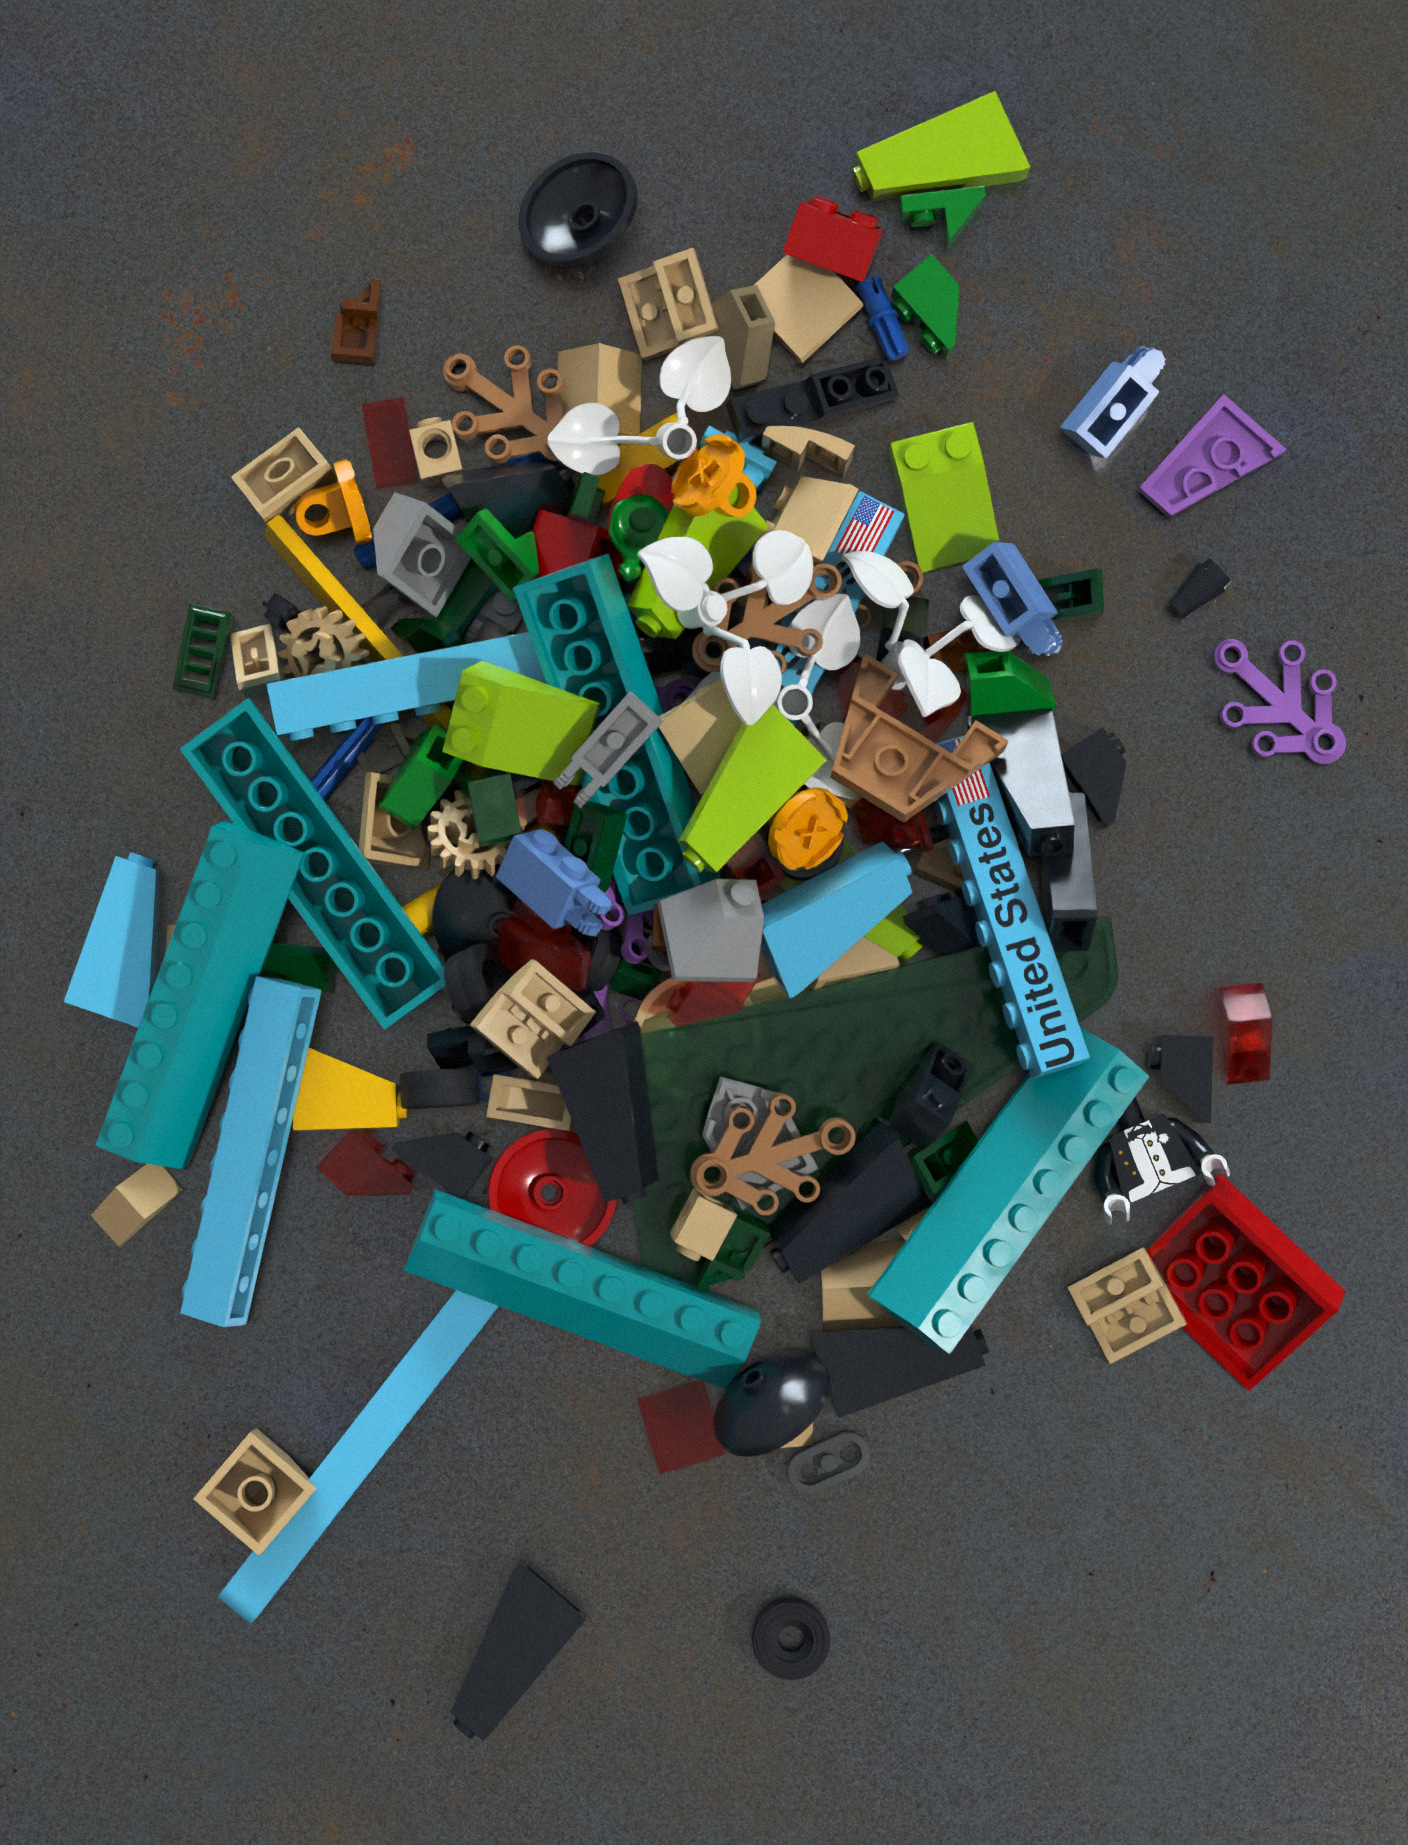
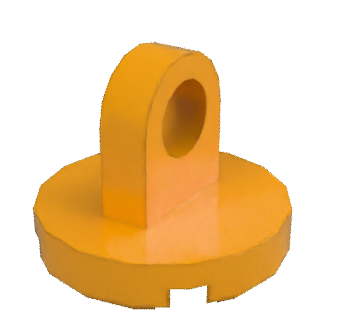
M724 434L709 436L703 440L707 445L700 450L695 448L694 452L689 457L684 458L678 466L672 481L671 492L676 495L673 503L681 511L692 517L706 515L712 510L726 517H744L750 513L756 502L755 485L742 472L745 453L741 445ZM737 486L739 499L735 506L732 507L728 496L734 487Z
M347 459L335 462L333 467L337 483L303 493L296 500L294 506L296 522L301 530L313 536L324 535L351 527L357 546L369 543L373 537L370 532L371 529L363 500L354 479L355 474L351 462ZM321 504L328 509V512L320 521H309L304 516L309 506Z
M814 787L801 792L796 791L767 821L771 826L768 845L772 856L789 870L797 871L796 868L804 867L807 870L818 866L829 858L841 843L844 834L840 831L843 822L847 824L848 820L845 804L828 789Z

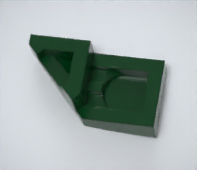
M587 472L581 473L569 509L568 518L595 525L605 495V490L597 488L600 477Z
M423 618L398 619L390 628L399 638L401 637L409 642L417 653L466 644L453 627L435 620Z
M735 1211L737 1217L714 1260L706 1259L697 1279L696 1289L705 1291L710 1289V1285L733 1278L734 1281L745 1279V1271L751 1270L771 1235L770 1227Z

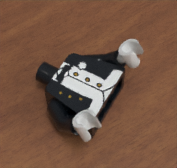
M1134 1097L1118 1120L1121 1130L1107 1135L1104 1139L1105 1144L1098 1149L1093 1178L1101 1201L1104 1204V1221L1106 1224L1112 1225V1211H1122L1125 1214L1126 1221H1129L1131 1202L1201 1174L1198 1167L1202 1169L1206 1183L1210 1186L1216 1185L1214 1178L1210 1174L1212 1170L1222 1169L1228 1177L1230 1176V1171L1225 1158L1215 1154L1199 1133L1178 1118H1167L1164 1114H1158L1145 1120L1137 1098Z

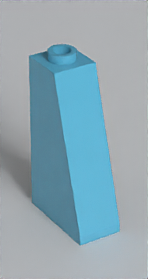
M882 841L761 904L764 914L761 949L775 982L790 999L803 991L913 893L907 876L912 874V871L901 851L895 853Z
M130 852L128 859L115 856L64 1002L138 1028L157 978L163 873L152 868L154 860Z

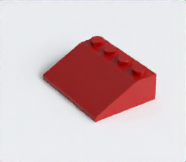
M1219 1173L1214 1178L1216 1185H1207L1146 1247V1251L1187 1322V1325L1182 1328L1250 1391L1338 1312L1346 1291L1229 1180Z

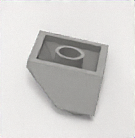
M394 492L373 528L377 575L431 616L437 618L471 557L455 541L462 532L459 528L427 503Z
M714 879L659 901L657 906L673 981L754 982L756 980L764 925V914L756 880Z

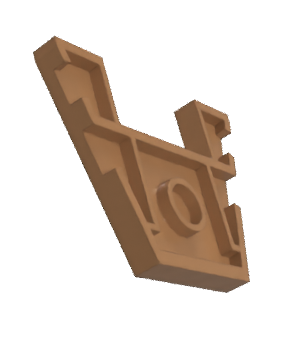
M865 654L861 662L830 778L904 823L1002 754L1009 740L975 720L954 752L950 753L878 709L881 702L897 682L899 673Z

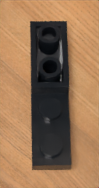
M883 356L815 373L803 381L731 398L725 403L739 444L763 438V433L769 426H795L809 429L897 398L899 393L887 358Z
M592 988L571 990L596 1011L578 1038L604 1019V1010ZM471 1026L450 1027L444 1031L427 1034V1049L440 1069H454L475 1065L480 1075L485 1077L519 1067Z

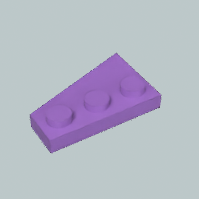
M1223 394L1139 487L1138 491L1170 518L1281 456L1287 449Z

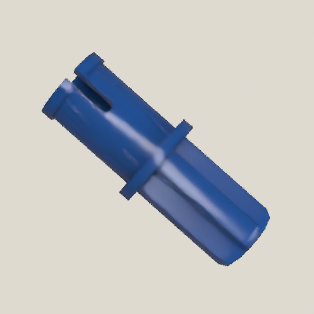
M874 276L872 284L870 278L857 284L855 289L859 293L868 314V327L874 328L885 357L888 360L895 361L909 353V346L897 320L899 312L897 309L892 308L881 277Z

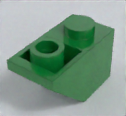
M931 254L893 286L891 298L894 301L891 305L893 309L898 310L899 317L903 321L908 323L911 320L922 332L919 334V338L931 353L936 354L939 351L947 359L952 355L956 342L960 285Z
M987 651L965 654L966 697L970 716L1051 708L1053 712H1056V702L1050 679L1012 652Z
M435 723L414 739L378 806L412 829H416L452 782L463 759L442 752L447 731Z

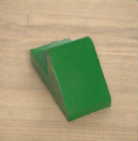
M985 186L901 195L898 205L900 223L910 222L912 227H926L935 224L936 219H942L945 249L948 250L981 208L986 195Z
M487 508L477 512L455 539L512 603L517 600L513 587L534 580L539 574L534 532L530 531L514 539Z

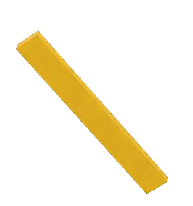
M277 515L266 523L264 539L323 606H327L329 613L339 609L343 613L342 622L345 623L352 619L356 621L352 631L355 635H365L366 638L359 642V646L361 649L369 651L368 657L372 662L403 657L402 653L282 516ZM442 702L440 703L441 711L420 715L429 727L435 723L447 731L452 711ZM463 760L461 763L466 770L482 767Z

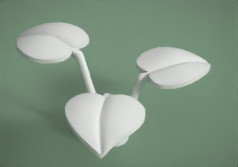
M720 336L696 338L680 345L667 356L660 370L659 385L665 395L679 399L676 405L678 421L677 423H667L661 426L657 431L656 437L617 436L619 420L615 413L599 403H584L568 411L549 433L547 444L550 450L567 467L580 473L587 472L592 475H601L617 467L620 461V450L617 444L656 446L664 456L679 459L680 465L684 458L689 457L694 452L697 444L694 431L687 426L688 418L685 415V404L694 411L707 412L719 407L729 393L731 371L726 356L724 339Z
M777 530L763 535L757 541L753 551V567L762 579L756 583L722 594L709 591V586L705 583L712 573L713 563L706 548L697 540L689 537H670L658 540L644 547L638 552V556L645 565L659 598L669 608L677 611L680 623L688 629L703 627L705 635L713 634L739 646L729 648L724 652L720 666L721 680L729 702L740 720L746 726L755 724L774 703L780 692L782 684L780 666L773 653L767 648L759 646L750 649L749 642L746 639L716 627V625L727 614V601L761 590L766 587L771 601L776 605H788L801 599L808 590L813 575V558L808 544L805 543L803 538L787 531Z
M854 551L846 553L841 558L848 564L856 582L871 600L886 608L899 607L891 637L885 643L889 653L882 659L881 663L899 673L897 682L892 689L901 690L907 684L922 717L952 705L961 693L958 680L952 671L941 661L930 659L933 654L967 630H972L974 637L980 645L997 652L1012 650L1021 640V637H1006L981 596L971 595L965 597L959 607L966 621L958 625L924 651L918 643L910 639L899 642L898 638L909 608L906 598H909L914 592L913 586L905 572L889 558L874 552Z
M835 594L828 600H816L807 605L791 622L789 628L801 631L805 629L817 630L822 636L823 645L811 657L802 656L797 652L796 648L789 647L793 654L808 659L798 685L792 684L784 687L779 692L773 705L786 718L791 720L801 719L813 737L807 740L827 760L804 784L809 788L828 789L835 796L853 800L859 795L830 778L844 724L841 722L830 723L819 733L808 715L812 709L813 699L806 686L814 663L816 662L826 670L840 669L855 658L860 646V628L853 612L851 600L846 594ZM806 635L802 637L801 642L805 649H815L816 641L812 636ZM712 672L705 677L684 702L695 697V691L721 678V673Z

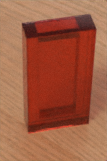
M404 397L362 404L376 488L382 489L419 482Z

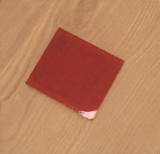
M697 1380L637 1399L660 1474L726 1454L714 1434V1414L704 1381Z

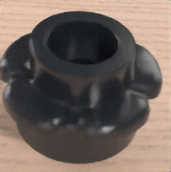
M274 593L268 602L265 600L262 602L263 606L268 609L263 616L282 630L286 629L288 621L297 618L298 614L302 612L277 593Z

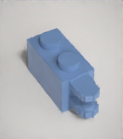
M1140 346V348L1136 347L1133 354H1129L1123 363L1112 362L1059 428L1088 454L1107 458L1159 394V391L1151 383L1160 374V369H1163V366L1166 365L1164 363L1166 359L1162 351Z
M994 541L962 566L1006 637H1021L1025 645L1029 646L1028 650L1036 653V655L1046 654L1050 656V654H1058L1064 640L1061 639L1062 635L1058 634L1059 631L1051 620L1058 612L1015 544Z
M543 828L513 836L496 878L553 929L571 924L582 934L596 937L603 924H601L602 921L599 918L595 917L594 913L606 915L613 904L612 900L605 896L606 894L598 888L601 879L587 868L584 861L573 856L558 842L553 834L545 831Z

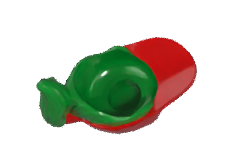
M655 464L639 465L626 475L620 485L608 517L607 531L610 540L624 562L619 564L618 577L623 578V581L628 583L639 581L643 572L641 568L643 562L639 558L638 552L658 540L674 505L673 499H675V495L671 492L672 479L662 467Z

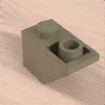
M753 285L730 290L711 304L719 330L707 336H720L724 339L726 356L731 371V384L734 390L761 384L767 378L775 321L758 286Z

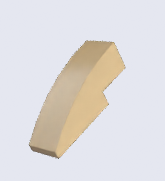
M493 1075L486 1117L577 1133L558 1085Z

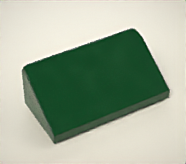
M471 558L437 618L431 616L422 608L420 611L430 620L453 627L461 636L495 591L497 585Z
M589 800L581 809L574 803L564 848L573 856L586 863L587 868L601 879L598 888L606 892L610 886L627 814L619 809Z
M272 942L260 976L281 978L321 989V992L334 993L337 965L323 947Z

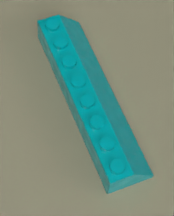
M609 554L569 566L513 587L546 684L601 703L594 731L630 691L658 716L664 714ZM658 727L605 787L601 786L589 799V801L619 809L627 814L613 874L628 916L651 910L654 904H658L660 900L714 879H721L719 871L708 872L704 868L701 872H698L682 856L686 849L678 841L693 815L696 805L682 764ZM583 770L581 783L584 787L593 778Z
M250 698L244 700L180 748L182 754L233 824L305 852L288 899L384 1030L446 986L444 978L445 966Z
M226 820L211 827L95 1146L138 1163L188 1169L246 1014L249 992L254 986L256 976H260L305 852Z
M1081 1027L1080 1029L1090 1058L1080 1065L1035 1079L1031 1078L1030 1072L1027 1074L866 1295L930 1348L947 1354L952 1352L1150 1077L1122 1051Z
M434 1189L403 1268L405 1272L725 1390L746 1361L761 1324V1318L756 1308L708 1290L700 1291L696 1289V1286L436 1189Z

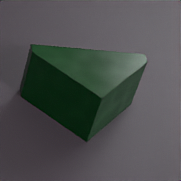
M1096 568L1038 580L1058 612L1057 615L1051 618L1053 623L1097 621L1104 613L1102 569Z
M477 767L456 773L479 847L512 840L513 836L521 834L509 772L487 767Z

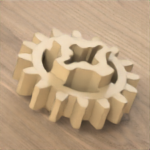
M322 606L315 610L308 609L299 613L297 618L288 621L286 625L290 631L280 635L279 639L287 645V648L279 651L278 656L288 659L289 663L282 671L284 674L293 672L295 678L363 665L360 659L369 656V651L361 649L359 642L363 641L366 637L364 634L355 635L352 629L356 624L354 619L345 623L342 622L343 613L339 609L329 613L327 606ZM312 627H320L318 632L311 635L307 634Z
M459 790L455 791V801L453 803L442 799L440 800V812L432 811L430 814L431 825L428 826V841H431L432 856L440 855V866L442 868L454 864L456 876H460L465 869L471 870L473 879L478 878L479 870L485 869L490 876H494L495 865L497 863L501 865L512 840L479 847L462 793Z

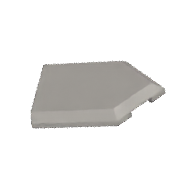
M720 1076L702 1131V1135L711 1152H714L728 1126L727 1114L729 1110L741 1105L747 1107L752 1112L755 1122L749 1132L742 1134L731 1158L747 1154L769 1114V1099L777 1092ZM782 1099L776 1102V1113L783 1114L788 1111ZM744 1112L737 1113L733 1118V1124L737 1127L744 1126L748 1121V1115ZM792 1118L785 1121L773 1145L801 1137ZM810 1153L777 1163L798 1175L809 1174L818 1169ZM754 1171L736 1176L756 1189L767 1187L776 1192L784 1188ZM768 1194L761 1195V1196L759 1197L758 1201L762 1200L763 1198H765V1197H767V1196H769V1195H768ZM735 1197L742 1210L751 1206V1204Z

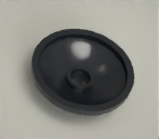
M602 152L577 153L554 163L538 176L522 201L518 224L523 242L538 259L558 266L581 264L603 254L623 236L634 217L638 202V192L633 175L619 159Z
M498 863L495 865L494 876H490L485 869L479 870L477 879L472 878L471 870L465 869L460 876H456L454 869L440 885L432 907L433 933L446 958L449 959L452 955L466 950L473 945L484 943L492 946L500 953L509 966L512 975L531 959L539 962L546 954L547 945L554 929L496 878L501 865ZM505 918L508 920L507 926L504 929L495 930L493 928V924L497 919Z
M804 1351L779 1352L753 1363L728 1385L717 1404L713 1420V1430L716 1439L727 1452L742 1457L763 1455L788 1444L804 1432L822 1411L831 1387L828 1369L817 1356Z

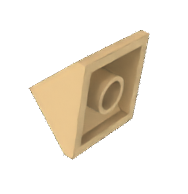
M601 343L558 351V372L564 381V390L561 393L564 416L568 411L580 404L599 403L608 407L619 420L617 436L639 435L642 386L641 355Z
M299 427L231 476L265 524L277 515L282 516L285 520L293 514L296 500L303 493L337 482L336 475L330 464Z
M366 772L359 839L360 851L370 864L429 868L430 848L423 838L421 823L416 829H412L378 807L394 776Z
M904 1240L871 1241L820 1271L823 1330L902 1326L866 1295L901 1249Z

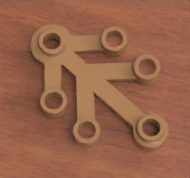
M520 345L512 346L504 355V361L512 376L514 398L480 375L474 360L470 356L455 354L445 361L443 375L452 389L456 391L471 389L501 411L500 413L475 416L469 411L457 413L452 420V427L460 439L471 440L477 434L524 427L535 436L508 441L503 435L491 436L485 443V452L489 459L496 464H502L510 458L541 453L545 459L551 462H561L552 453L547 444V436L564 417L561 396L564 390V381L557 370H543L537 378V385L546 398V422L533 412L528 371L532 360L525 347ZM515 355L525 356L522 364H511V360ZM456 365H466V370L462 374L455 375L452 373ZM549 378L558 380L557 385L552 389L544 387L545 381ZM470 420L473 422L472 427L468 431L459 430V425L463 421ZM496 444L506 445L505 451L500 455L492 454V448Z
M752 561L748 568L751 584L762 579L756 573ZM827 563L814 566L808 590L801 599L788 605L772 603L764 608L767 594L766 587L749 593L742 623L727 631L731 604L737 598L726 602L727 614L716 627L746 640L756 638L796 648L797 652L805 657L814 656L823 645L822 636L817 630L805 629L801 631L775 625L774 623L812 599L824 601L832 598L841 587L842 578L840 572L836 567ZM722 578L715 584L712 591L719 594V587L721 585H729L733 590L740 587L734 579ZM815 578H826L829 583L828 590H818L814 584ZM702 631L693 642L692 656L695 663L701 669L707 672H720L724 652L738 645L713 634L705 635ZM806 635L812 636L816 641L815 649H805L801 642L802 637ZM708 644H716L721 650L720 657L710 658L706 654V646ZM771 651L780 663L782 675L787 667L786 659L781 653Z
M783 1092L776 1093L769 1099V1114L748 1153L731 1158L742 1134L749 1132L755 1122L752 1112L747 1107L738 1105L729 1110L727 1114L728 1126L714 1152L702 1154L693 1162L690 1169V1179L695 1189L703 1195L718 1196L728 1192L751 1204L757 1213L764 1216L771 1215L779 1206V1199L775 1192L767 1187L756 1189L736 1176L754 1171L792 1191L800 1201L812 1202L820 1193V1185L817 1180L809 1174L798 1175L777 1163L824 1148L835 1155L844 1154L855 1143V1131L846 1120L834 1117L826 1120L817 1132L773 1145L785 1121L790 1119L796 1111L795 1101L788 1094ZM781 1099L788 1100V1111L783 1114L776 1113V1102ZM739 1112H744L748 1115V1121L742 1127H737L733 1124V1118ZM834 1127H839L843 1131L841 1139L836 1142L830 1141L828 1139L829 1131ZM708 1167H717L719 1175L715 1180L708 1181L704 1179V1171ZM805 1181L812 1182L814 1186L813 1191L809 1195H801L799 1193V1186ZM768 1194L772 1196V1204L768 1208L758 1207L757 1202L761 1195Z

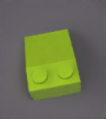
M973 422L890 443L888 456L902 510L905 514L904 517L916 563L922 570V573L966 563L994 541L1000 542L985 465Z
M482 660L462 670L442 752L482 767L555 781L573 761L571 757L593 733L601 703ZM582 768L575 774V778L570 782V785L577 786L580 784L583 773Z

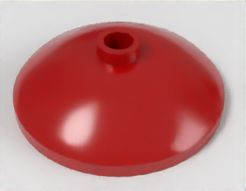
M559 1129L537 1130L511 1143L497 1159L488 1183V1204L490 1210L589 1247L608 1228L617 1199L607 1203L604 1202L578 1134ZM547 1184L553 1185L556 1191L555 1196L551 1200H544L541 1196V1190Z

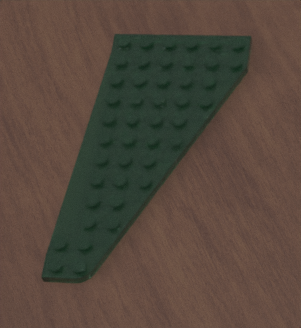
M1109 916L1097 918L1089 951H1054L1078 1023L1105 1005L1113 995L1118 983V966L1112 919ZM978 945L958 953L940 955L898 966L895 969L879 971L851 980L826 985L822 988L803 991L791 999L788 996L667 1028L641 1033L659 1180L645 1188L648 1195L633 1201L642 1266L696 1286L697 1279L707 1258L701 1256L699 1261H695L679 1253L676 1250L678 1244L674 1242L669 1233L690 1193L695 1188L690 1179V1169L693 1162L702 1154L712 1153L702 1135V1131L720 1076L777 1093L783 1092L788 1094L796 1104V1111L791 1118L801 1136L819 1131L821 1125L826 1120L834 1117L842 1118L852 1126L855 1131V1143L848 1152L835 1155L824 1148L810 1153L818 1169L809 1173V1175L813 1176L819 1183L878 1124L885 1122L888 1125L900 1093L937 1041L973 1064L956 1110L1020 1066L1017 1055V1045H1020L1015 1028L1010 1029L1006 1023L1003 1013V1004H1006L1001 987L996 988L991 979L989 964L992 963L987 946L982 947ZM782 1099L783 1103L785 1104V1106H786V1108H787V1110H788V1109H789V1101H788V1100H785V1099ZM839 1127L832 1128L828 1133V1139L832 1142L840 1140L843 1134L842 1129ZM890 1128L891 1131L900 1140L903 1148L912 1143L910 1140H908L907 1138H905L904 1136ZM714 1166L708 1167L704 1171V1179L708 1181L715 1180L719 1175V1169ZM810 1181L801 1183L799 1193L807 1195L814 1188L813 1183ZM784 1187L775 1192L779 1199L777 1210L771 1215L764 1216L757 1213L752 1205L742 1210L735 1196L728 1192L718 1196H711L732 1207L733 1210L769 1226L770 1229L800 1201L792 1191ZM769 1195L758 1201V1207L768 1208L772 1204V1196ZM770 1237L768 1238L764 1247H766L772 1242Z

